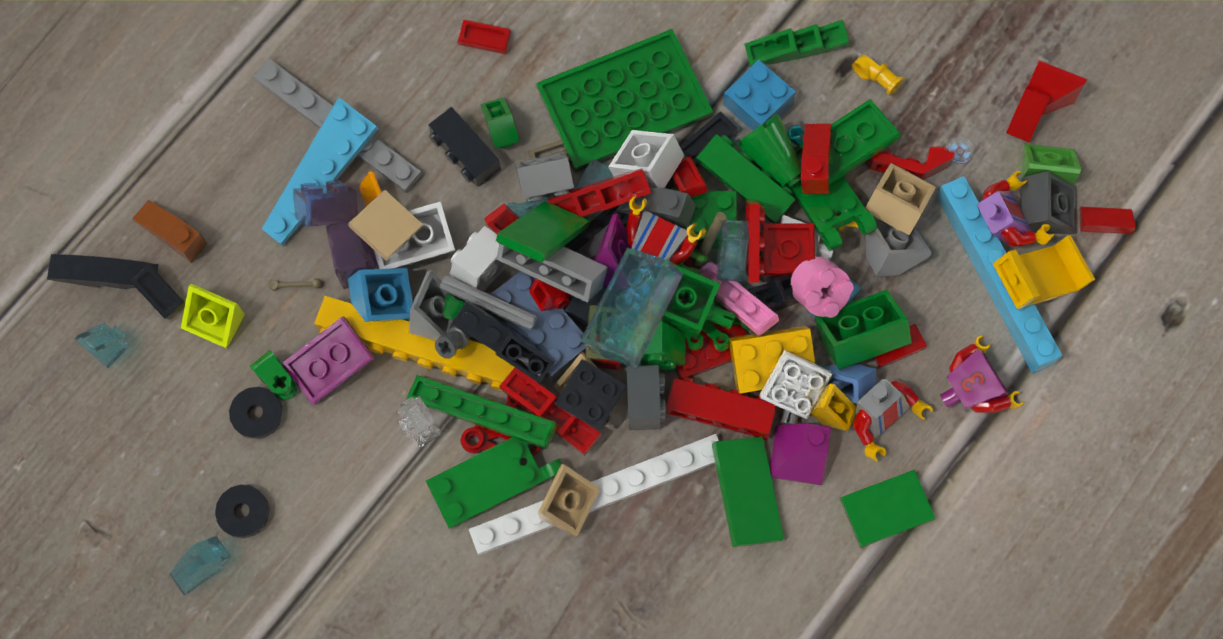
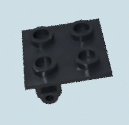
M581 359L556 400L555 405L600 431L602 426H606L611 418L609 415L627 385Z

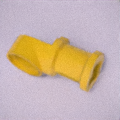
M861 55L852 64L853 70L860 78L864 80L870 79L872 82L879 83L887 90L886 93L889 96L904 81L902 76L898 77L888 69V64L883 63L879 66L866 55Z

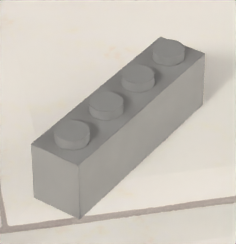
M499 244L496 259L585 302H589L603 288L607 266L566 247H562L545 261L539 262Z

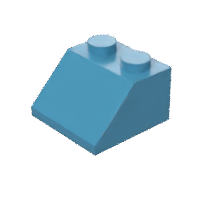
M407 268L359 270L348 278L351 303L365 322L410 319V309L413 300Z

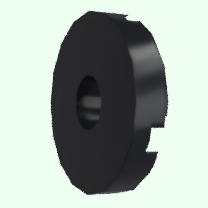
M247 388L238 393L232 400L229 409L230 422L234 429L246 438H265L272 434L281 422L282 405L277 396L266 388ZM254 407H261L263 409L262 416L258 419H251L249 416L251 409Z
M237 485L229 488L220 496L216 503L215 516L218 525L225 533L234 538H248L256 535L265 526L269 518L270 508L267 499L260 490L250 485ZM241 505H248L249 514L245 518H237L236 510Z

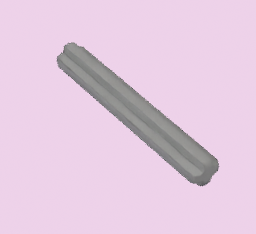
M446 276L441 282V290L465 301L467 299L476 306L521 327L531 330L536 324L537 317L450 276Z

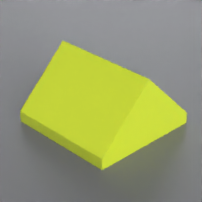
M190 284L181 329L227 348L245 313L237 303Z

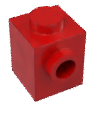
M537 278L529 290L541 312L553 308H564L570 303V298L572 297L571 294Z

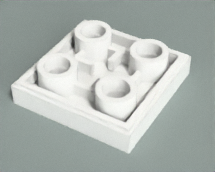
M784 350L759 396L765 401L807 419L831 378L832 373L823 367Z

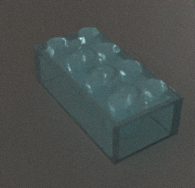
M627 248L580 342L596 355L637 369L683 274L669 260Z

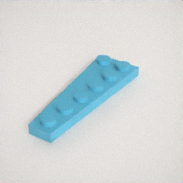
M338 98L263 225L262 230L284 246L379 128L342 99Z

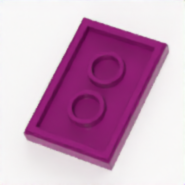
M342 316L286 359L282 365L310 403L315 405L374 360L375 357L346 317Z

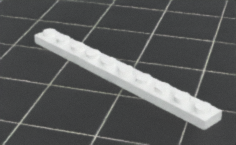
M711 435L592 481L591 483L599 487L600 491L589 513L714 465L715 459L712 443L719 441L717 435ZM543 501L470 528L469 532L478 555L554 527L539 518L538 511Z

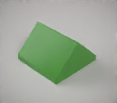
M1024 143L1021 178L1049 171L1074 184L1081 172L1075 149Z

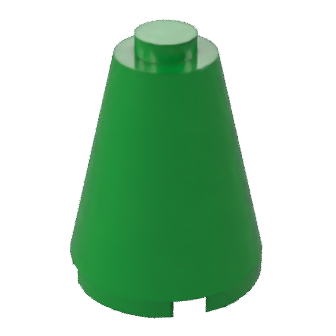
M779 114L774 115L736 143L743 152L782 186L787 183L791 187L801 180L802 166Z

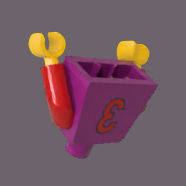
M978 336L973 344L956 353L949 367L950 374L947 376L952 388L940 394L941 399L948 408L961 401L966 409H972L976 413H996L1009 408L1017 409L1024 404V402L1016 403L1013 399L1014 396L1020 394L1019 391L1008 395L1007 389L985 355L991 344H988L986 347L979 344L984 336Z

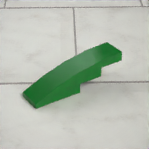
M842 19L821 27L818 24H814L796 31L789 28L744 43L751 67L758 60L765 65L826 53L849 46L850 41Z

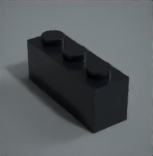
M452 106L428 124L431 133L429 135L430 140L436 147L440 145L446 151L444 154L451 164L457 163L462 169L460 172L467 182L473 181L479 187L501 169L500 161Z

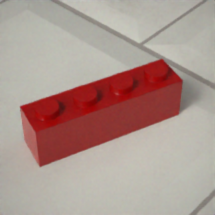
M674 378L666 406V414L768 439L776 405L761 399L760 396H757L756 399L747 397L746 393H739L738 390L727 392L720 390L721 387L715 384L706 383L703 386L696 384L695 380L691 378Z

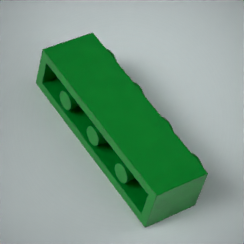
M716 134L697 156L696 161L732 191H737V195L745 202L746 200H757L760 206L764 208L765 218L771 223H776L794 202L795 199L792 197L794 193L787 186L776 184L772 180L773 177L763 168L759 170L753 165L754 160L742 151L740 154L733 148L735 144L725 135L720 137Z

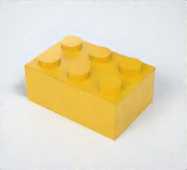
M807 326L768 331L760 336L749 334L729 338L735 386L739 393L762 390L784 350L815 364L811 331Z

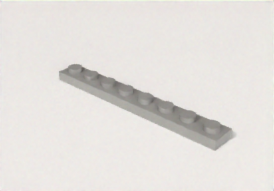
M270 59L253 76L257 83L319 129L333 108L330 103ZM374 136L356 156L405 193L422 176L419 169Z

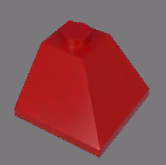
M1039 60L1027 86L1050 95L1042 114L1045 115L1074 104L1087 79Z

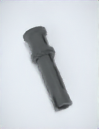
M454 326L449 329L446 336H440L436 339L435 349L441 357L450 359L456 354L458 349H463L468 345L469 339L472 336Z

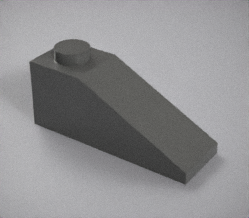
M650 188L652 193L635 199V204L638 206H642L644 198L647 199V205L641 211L642 214L646 210L686 229L690 224L696 204L687 193L666 188ZM629 202L620 204L617 208L618 212L630 214L632 210Z

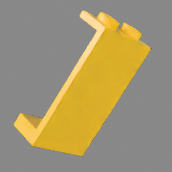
M1071 235L1066 236L1054 246L1018 255L1016 249L1008 251L993 263L1017 309L1078 292L1095 280Z

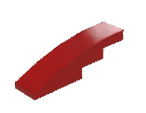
M643 168L571 190L564 195L549 198L547 201L583 217L599 210L604 211L629 202L635 195V199L648 195L652 191Z
M514 367L500 384L499 388L530 414L555 422L557 428L554 433L584 456L600 438V432L556 406L557 396Z

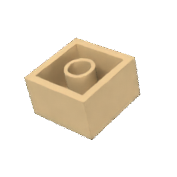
M890 163L865 209L875 219H880L893 226L896 230L910 235L936 187Z

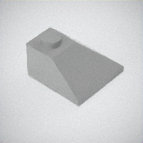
M875 219L877 230L865 235L866 259L876 276H898L932 254L915 226L910 235H907L880 219Z

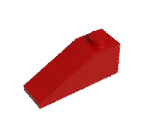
M831 123L805 124L801 170L803 194H829Z

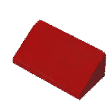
M1080 206L1081 232L1132 234L1136 229L1132 209Z

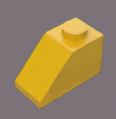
M830 383L824 388L811 414L822 425L848 432L856 415L857 406L835 384Z

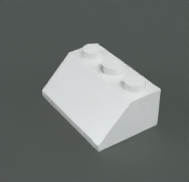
M441 202L409 211L423 224L422 228L387 261L374 250L379 269L399 268L455 251Z

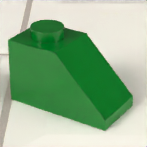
M504 97L480 104L495 149L499 147L508 148L515 142H519L514 120Z

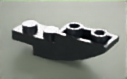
M467 299L452 320V324L495 351V355L538 383L542 381L554 363L551 357L521 333L491 312H485Z

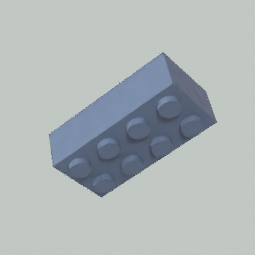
M519 271L490 295L537 317L534 328L528 330L497 316L554 360L553 365L546 374L551 383H554L567 371L580 353L584 352L586 355L587 337L562 308H553L541 312L529 292L536 278Z

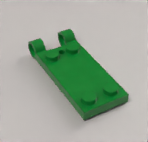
M843 176L829 185V194H803L801 180L791 187L788 186L810 222L814 223V228L829 251L843 245L837 229L853 221L856 222L863 235L877 230V224L873 215L866 211Z
M512 437L426 480V483L450 529L556 476L563 464L561 459L559 458L538 468L527 446L530 443ZM521 458L527 459L526 465L523 466L519 463Z

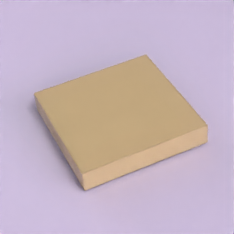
M384 190L351 220L348 226L387 261L422 228L423 224Z

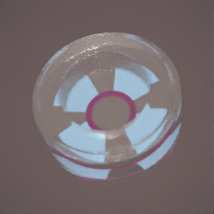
M958 137L950 142L948 150L955 153L954 163L963 164L971 159L974 147L968 139Z

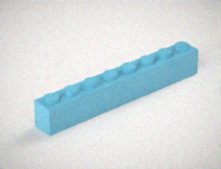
M963 176L942 185L936 197L1031 373L1034 374L1056 364L1063 355L1035 304L1017 309L993 266V263L1006 254V251L1000 240L993 236L977 205L979 202L966 178Z

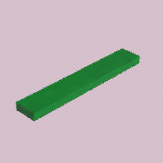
M419 375L416 376L406 398L410 402L548 449L557 428V424L553 421Z

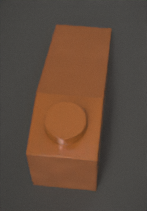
M149 200L132 218L134 222L189 262H192L207 244L198 231Z

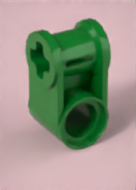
M271 350L267 351L250 365L254 373L279 399L289 400L296 395V382ZM284 382L286 386L282 389L280 384Z

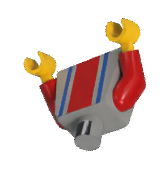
M635 195L629 202L632 210L630 211L626 227L627 241L630 248H632V255L640 259L634 271L648 278L654 266L665 271L672 263L678 265L687 260L697 245V239L703 237L706 230L702 229L699 235L694 232V227L697 223L690 225L685 230L646 210L642 214L641 211L647 205V199L644 198L642 206H638L635 204Z
M884 378L873 386L857 403L853 427L862 444L866 446L865 456L878 462L876 453L885 456L886 450L873 441L904 414L910 406H912V412L922 420H925L922 416V411L925 408L931 413L933 412L932 407L919 400L918 395L905 382L892 381L890 383Z

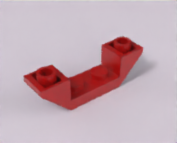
M930 146L924 164L913 158L903 159L895 157L893 153L886 151L877 153L865 162L870 170L885 173L890 163L916 177L926 180L950 167L955 153L950 152L945 147Z

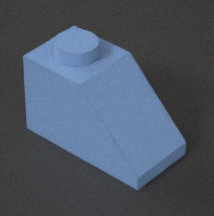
M854 364L840 370L835 365L820 366L832 373L826 386L830 383L835 384L855 404L877 384L876 369L859 364Z

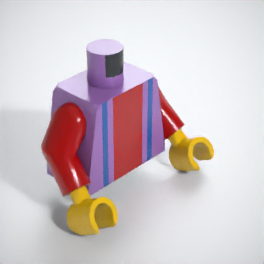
M1016 171L1007 180L992 184L984 190L983 200L977 205L993 236L1012 247L1034 244L1036 241L1039 244L1045 245L1054 236V234L1046 233L1051 228L1048 224H1043L1036 233L1031 231L1012 192L1009 191L1010 189L1016 191L1027 182V180L1020 182L1017 179V176L1022 173L1021 171Z

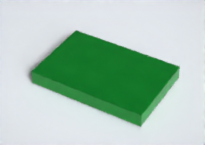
M915 470L840 498L860 548L936 519Z

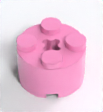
M815 257L816 259L810 261L805 260L798 265L791 277L793 297L810 313L816 316L835 317L849 300L850 294L853 291V283L842 269L825 257Z

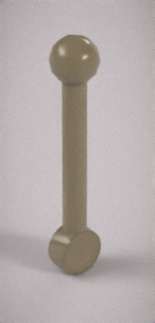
M318 278L313 281L280 283L276 280H271L268 283V287L272 291L282 287L313 286L314 288H320L322 285V281Z

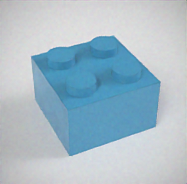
M758 60L724 93L723 105L753 131L774 115L779 114L781 116L793 104L796 91Z

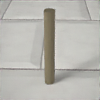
M718 212L698 253L708 255L726 220L724 213ZM693 260L695 267H702L704 262Z

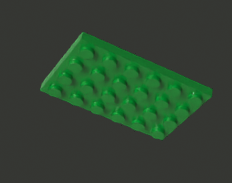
M673 29L536 83V88L575 172L616 156L632 130L670 134L713 116V110Z

